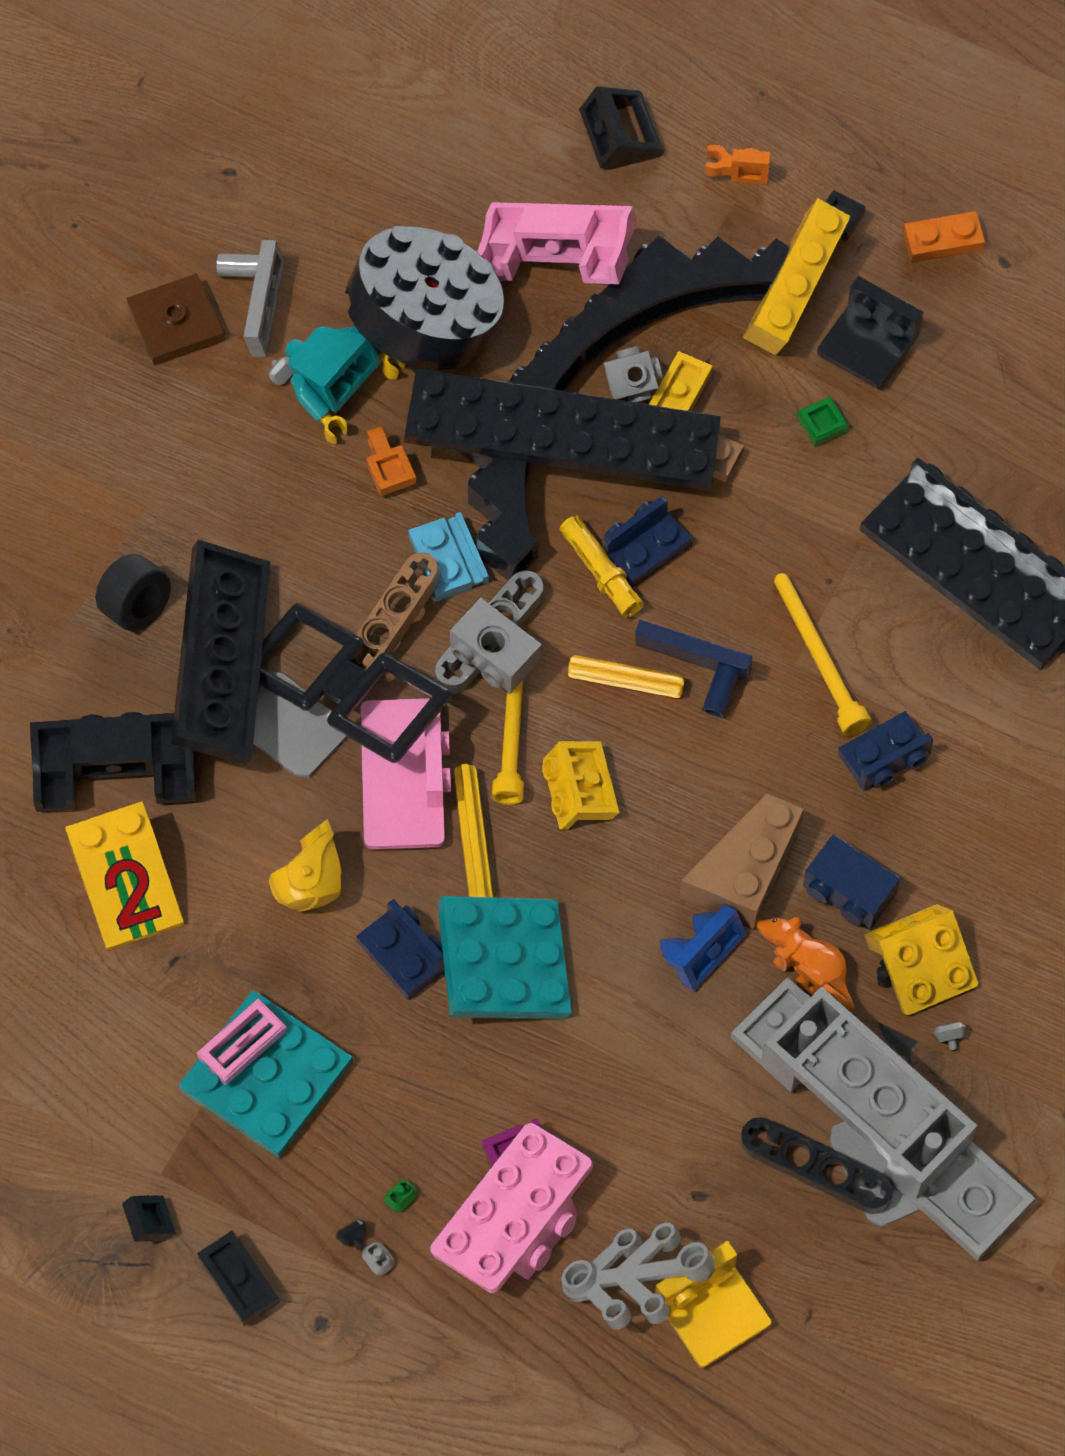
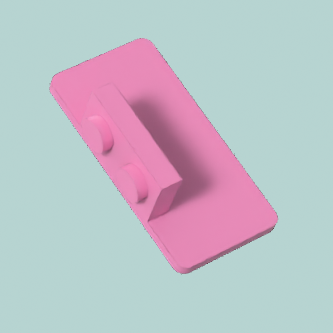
M430 698L365 701L361 705V726L393 744ZM440 713L398 763H391L362 746L363 825L366 848L371 850L440 847L444 844L443 792H451L450 768H442V756L450 755L449 731L441 732Z
M526 1124L431 1244L430 1250L432 1255L489 1293L498 1292L514 1271L529 1280L536 1270H541L547 1264L551 1256V1250L560 1238L567 1237L573 1230L578 1213L571 1196L592 1171L593 1164L591 1159L536 1124Z

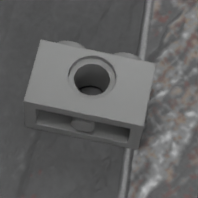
M482 598L450 630V648L453 655L462 663H471L478 668L483 678L495 688L501 686L509 693L541 661L542 644ZM489 644H496L502 650L491 653L486 651L484 647Z

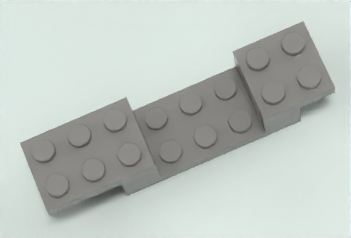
M787 977L731 1032V1039L787 1090L792 1092L800 1083H803L885 1157L888 1162L884 1176L889 1179L890 1183L977 1261L1034 1203V1196L972 1142L978 1125L822 986L809 997Z

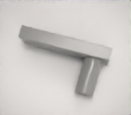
M262 240L259 255L219 254L217 257L218 276L255 277L243 335L252 357H267L285 262L277 240Z

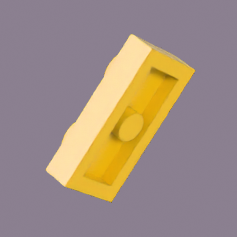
M678 351L649 405L692 411L712 375L713 366Z

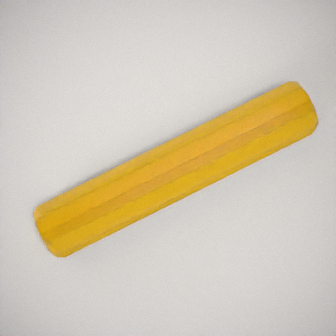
M578 655L571 657L568 667V676L570 678L673 698L681 697L685 682L682 675Z

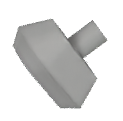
M280 357L278 361H272L269 378L274 384L283 385L292 376L287 365L290 357Z
M962 1022L935 1027L933 1034L939 1042L948 1041L949 1049L955 1050L958 1049L956 1039L964 1037L966 1026Z
M381 1242L371 1243L362 1252V1258L376 1275H383L394 1267V1257Z

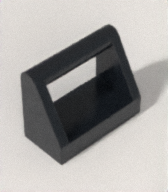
M596 86L579 108L600 168L615 169L659 158L664 154L656 128L640 90ZM632 106L645 142L628 141L617 111L618 109Z

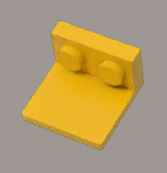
M936 904L864 934L869 949L882 955L900 1008L905 1015H911L978 986V980L954 912L951 909Z
M728 1241L710 1251L715 1259V1269L712 1276L706 1281L696 1282L687 1279L686 1276L666 1278L656 1285L655 1294H660L670 1306V1314L667 1317L668 1321L700 1368L707 1367L771 1325V1319L735 1268L737 1253Z

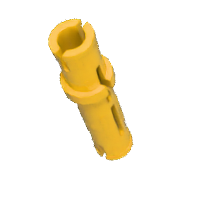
M579 515L565 520L559 530L594 575L600 592L608 595L624 618H627L628 615L631 617L639 612L644 602L626 580L627 574L625 571L612 562Z

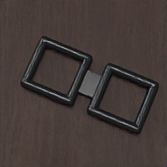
M301 603L292 605L264 638L261 666L299 621L343 647L305 692H302L262 667L260 668L259 685L303 711L311 710L323 695L338 703L327 718V723L330 727L387 761L398 763L452 697L450 689L388 653H381L367 670L362 669L351 662L363 647V640ZM386 671L431 697L393 744L348 719L349 715Z

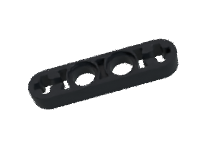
M762 1117L753 1118L744 1125L741 1133V1142L745 1153L750 1157L869 1214L881 1213L890 1205L893 1192L892 1184L883 1174L769 1119ZM761 1129L766 1130L767 1140L778 1145L780 1137L784 1138L785 1140L779 1149V1156H772L774 1146L766 1142H762L759 1147L754 1146L753 1137L750 1133L758 1134ZM794 1146H800L808 1151L810 1158L805 1165L796 1167L787 1162L786 1152ZM834 1164L841 1165L847 1172V1179L840 1185L829 1184L823 1177L826 1167ZM854 1174L861 1175L859 1185L867 1189H871L874 1184L881 1187L880 1194L884 1198L876 1197L873 1202H869L866 1200V1191L855 1186L854 1194L848 1193L847 1191L853 1184Z

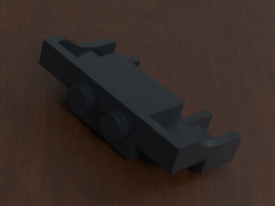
M127 712L119 717L104 718L100 715L92 714L74 720L30 722L33 803L36 812L76 809V780L154 775V793L157 804L197 801L194 750L171 744L174 713L143 715L139 712Z

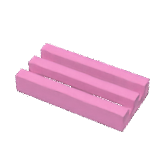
M257 999L197 1052V1056L203 1063L205 1062L208 1065L209 1070L214 1075L217 1074L220 1077V1081L226 1086L285 1034L287 1028ZM258 1014L263 1016L258 1023L236 1040L217 1059L212 1056ZM270 1025L273 1026L226 1069L223 1068Z

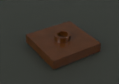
M197 273L127 298L128 307L154 365L225 340L223 330Z

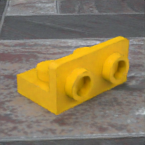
M559 741L543 758L542 772L548 782L552 798L551 807L557 818L560 830H568L577 820H613L620 813L601 741Z

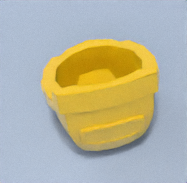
M328 819L300 840L302 852L287 865L273 872L269 877L268 881L274 898L278 903L289 909L302 912L320 908L335 901L340 896L342 870L333 841L334 834Z

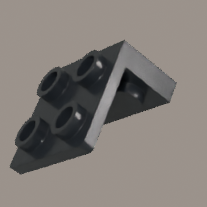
M857 276L850 286L846 309L817 347V355L880 389L919 336L924 311L868 280Z

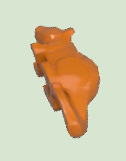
M798 917L790 920L773 918L756 922L760 934L778 946L773 951L778 956L773 960L777 968L785 972L790 967H793L799 974L795 979L796 983L809 994L813 995L822 986L851 1013L855 1011L856 1008L846 986V961L837 947L822 940L814 939L800 929L801 920Z

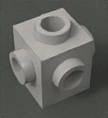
M638 346L617 351L618 359L603 363L612 399L617 400L628 397L629 402L652 398L650 390L657 389V380L663 379L658 358H650L649 351L640 353ZM630 368H636L640 371L641 377L638 382H633L628 378L627 374Z

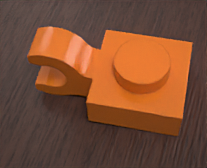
M707 146V158L717 159L719 162H706V175L711 177L728 175L731 176L730 182L767 185L770 152L759 151L754 148L744 150L733 149V155H731L722 146Z
M381 426L368 430L367 435L369 439H367V443L373 455L366 457V465L380 497L416 484L415 473L403 446L399 445L391 448Z

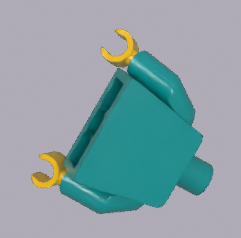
M325 326L318 327L305 342L293 339L288 343L285 350V356L290 357L287 365L293 375L290 382L297 400L316 422L320 420L325 425V439L331 444H337V438L330 432V429L332 427H339L347 435V423L342 417L331 416L328 411L337 412L378 367L381 361L383 362L382 373L391 380L398 378L399 370L390 363L397 364L401 368L405 367L404 363L387 356L375 348L362 336L355 326L338 329Z

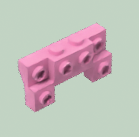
M491 202L486 213L484 232L477 253L491 263L492 269L499 281H512L521 261L580 263L579 269L583 283L619 284L629 262L627 246L637 224L633 206Z

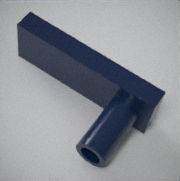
M641 619L639 620L635 631L637 646L715 671L702 710L711 716L724 718L737 680L748 681L752 670V655Z

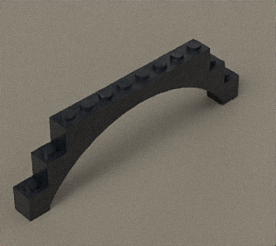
M659 235L649 245L646 243L639 248L633 261L626 267L619 284H609L601 293L595 292L586 302L584 310L576 318L573 316L568 318L562 325L559 334L551 342H544L537 350L534 359L526 367L521 366L513 373L509 383L565 391L575 377L608 347L630 333L659 319L689 309L713 304L762 301L781 269L790 247L776 238L767 248L765 246L759 248L752 257V260H750L720 237H717L709 246H701L693 259H691ZM461 452L480 467L473 473L467 484L468 504L490 520L482 526L477 534V551L482 561L509 580L517 572L526 571L538 558V540L530 534L525 507V490L530 462Z

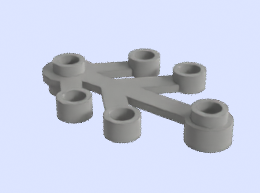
M666 1222L658 1225L653 1230L652 1236L643 1243L633 1229L628 1228L621 1230L615 1236L614 1242L591 1263L585 1260H578L569 1264L562 1273V1289L565 1295L572 1301L581 1302L589 1299L602 1312V1317L612 1329L617 1330L624 1328L630 1322L632 1317L631 1311L622 1300H612L602 1288L619 1286L641 1306V1312L650 1323L658 1324L667 1319L670 1314V1306L660 1294H653L641 1282L686 1276L689 1280L703 1282L714 1273L715 1259L703 1243L693 1242L682 1248L678 1253L677 1259L647 1263L660 1250L662 1252H670L676 1249L680 1244L681 1235L673 1224ZM621 1256L627 1258L618 1268L609 1269Z

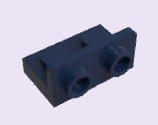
M663 496L654 502H645L636 510L632 518L623 524L620 522L614 524L604 535L603 549L612 562L625 571L627 574L626 580L632 588L692 545V537L667 511L668 501Z
M904 711L839 747L838 756L864 792L874 785L876 788L887 785L896 777V773L907 767L915 769L924 764L930 757L934 739L930 733L922 735L910 716Z
M392 899L387 903V912L356 936V942L404 997L409 1000L445 972L442 943L433 934L428 937L419 927L421 924L420 920L409 906L405 905L402 908L395 899Z

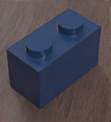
M833 834L806 869L803 886L816 901L820 903L828 902L839 909L841 915L851 924L857 926L861 924L870 930L896 896L901 878Z

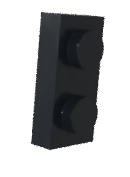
M230 1231L196 1253L199 1261L244 1326L280 1303L278 1296L233 1231Z

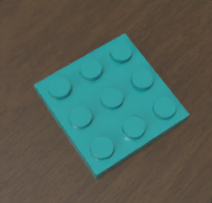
M442 896L439 899L437 906L450 1017L567 1019L572 1011L557 899Z
M252 990L223 1029L253 1002L259 999L286 1026L287 1032L226 1086L220 1081V1077L217 1074L214 1075L209 1070L205 1062L203 1063L198 1059L178 1087L180 1092L280 1159L351 1066L353 1058ZM258 1014L212 1056L217 1059L236 1040L258 1023L263 1016ZM270 1025L223 1068L226 1069L273 1026Z

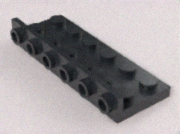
M916 458L912 463L910 473L861 522L859 531L1041 670L1065 645L1064 565L1056 557L1047 556L1035 547L1033 541L1026 534L1016 532L1005 524L997 512L992 509H986L976 502L967 489L955 486L944 477L938 467L931 463L927 464L920 458Z

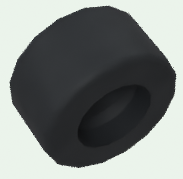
M132 553L122 556L108 567L97 585L95 595L97 608L124 630L137 631L146 628L163 612L169 600L171 592L170 578L161 568L142 555Z

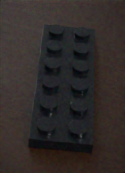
M199 539L192 547L171 744L242 765H247L252 759L270 561Z

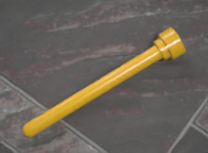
M784 573L776 575L774 583L839 707L837 723L846 737L864 732L872 724V719L865 706H860L857 701L852 700L788 575Z
M523 680L511 693L507 692L501 772L492 781L491 798L494 802L503 805L519 804L523 801L524 782L517 773Z

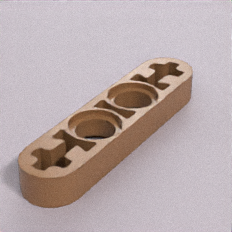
M424 552L416 553L405 561L356 634L363 640V647L376 656L373 658L369 653L365 656L361 649L351 661L356 665L363 663L366 668L365 670H367L381 653L392 654L440 582L441 571L435 558L430 554ZM427 566L430 574L428 576L421 575L417 579L414 571L417 568L423 570ZM413 585H415L418 591L417 594L411 589ZM398 596H407L411 599L410 607L402 613L393 612L391 610L392 601ZM383 627L389 630V637L385 643L375 645L369 642V636L374 629Z

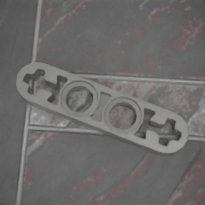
M532 571L517 572L488 604L498 611L504 610L509 612L513 617L512 622L521 627L543 600L542 579ZM529 585L533 586V595L526 592L519 599L518 608L514 602L519 597V586L524 589ZM489 644L486 651L495 653L501 647L496 644ZM449 647L435 665V680L449 688L452 694H456L465 690L481 671L471 663H463L460 666V678L452 676L450 679H447L446 669L454 671L460 665V661L453 655Z

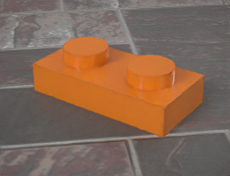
M976 211L904 223L902 232L911 263L984 250L985 240Z

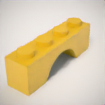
M817 198L805 213L790 243L789 252L781 269L759 304L742 338L775 356L787 344L851 216Z

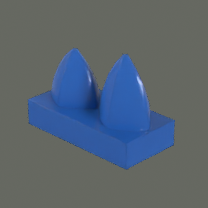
M726 904L718 912H703L693 915L692 925L696 935L691 940L683 938L660 940L664 958L676 970L682 985L692 991L696 990L747 935L737 911Z

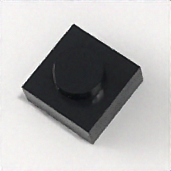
M833 190L825 202L851 216L840 237L847 241L865 215L866 206Z
M163 1195L131 1196L122 1203L134 1242L166 1241L176 1234Z

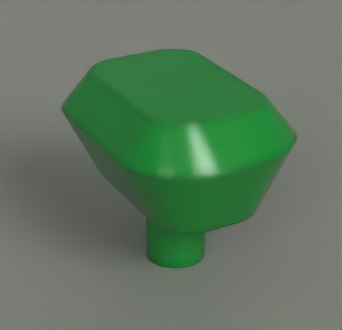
M402 1179L385 1193L384 1201L393 1211L401 1212L416 1199L418 1191L410 1181Z

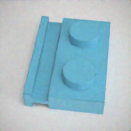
M461 512L456 513L453 518L447 520L442 518L408 530L409 539L415 553L424 552L430 554L435 558L441 571L440 582L433 591L436 601L471 590L472 586L489 583V576ZM426 566L423 572L425 576H428L430 572Z

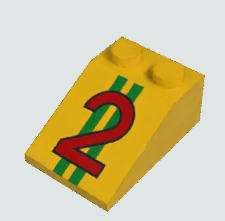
M143 801L65 827L71 850L107 951L184 925Z

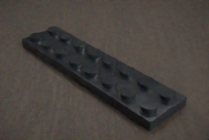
M416 368L404 443L710 491L721 416Z

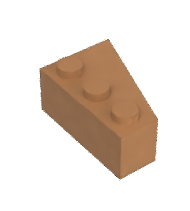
M766 794L681 880L679 899L710 912H718L726 904L737 911L743 926L754 930L756 922L760 918L801 829L804 809Z

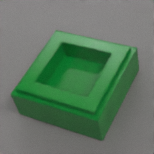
M831 396L797 411L796 419L814 447L847 433L849 429L848 423Z

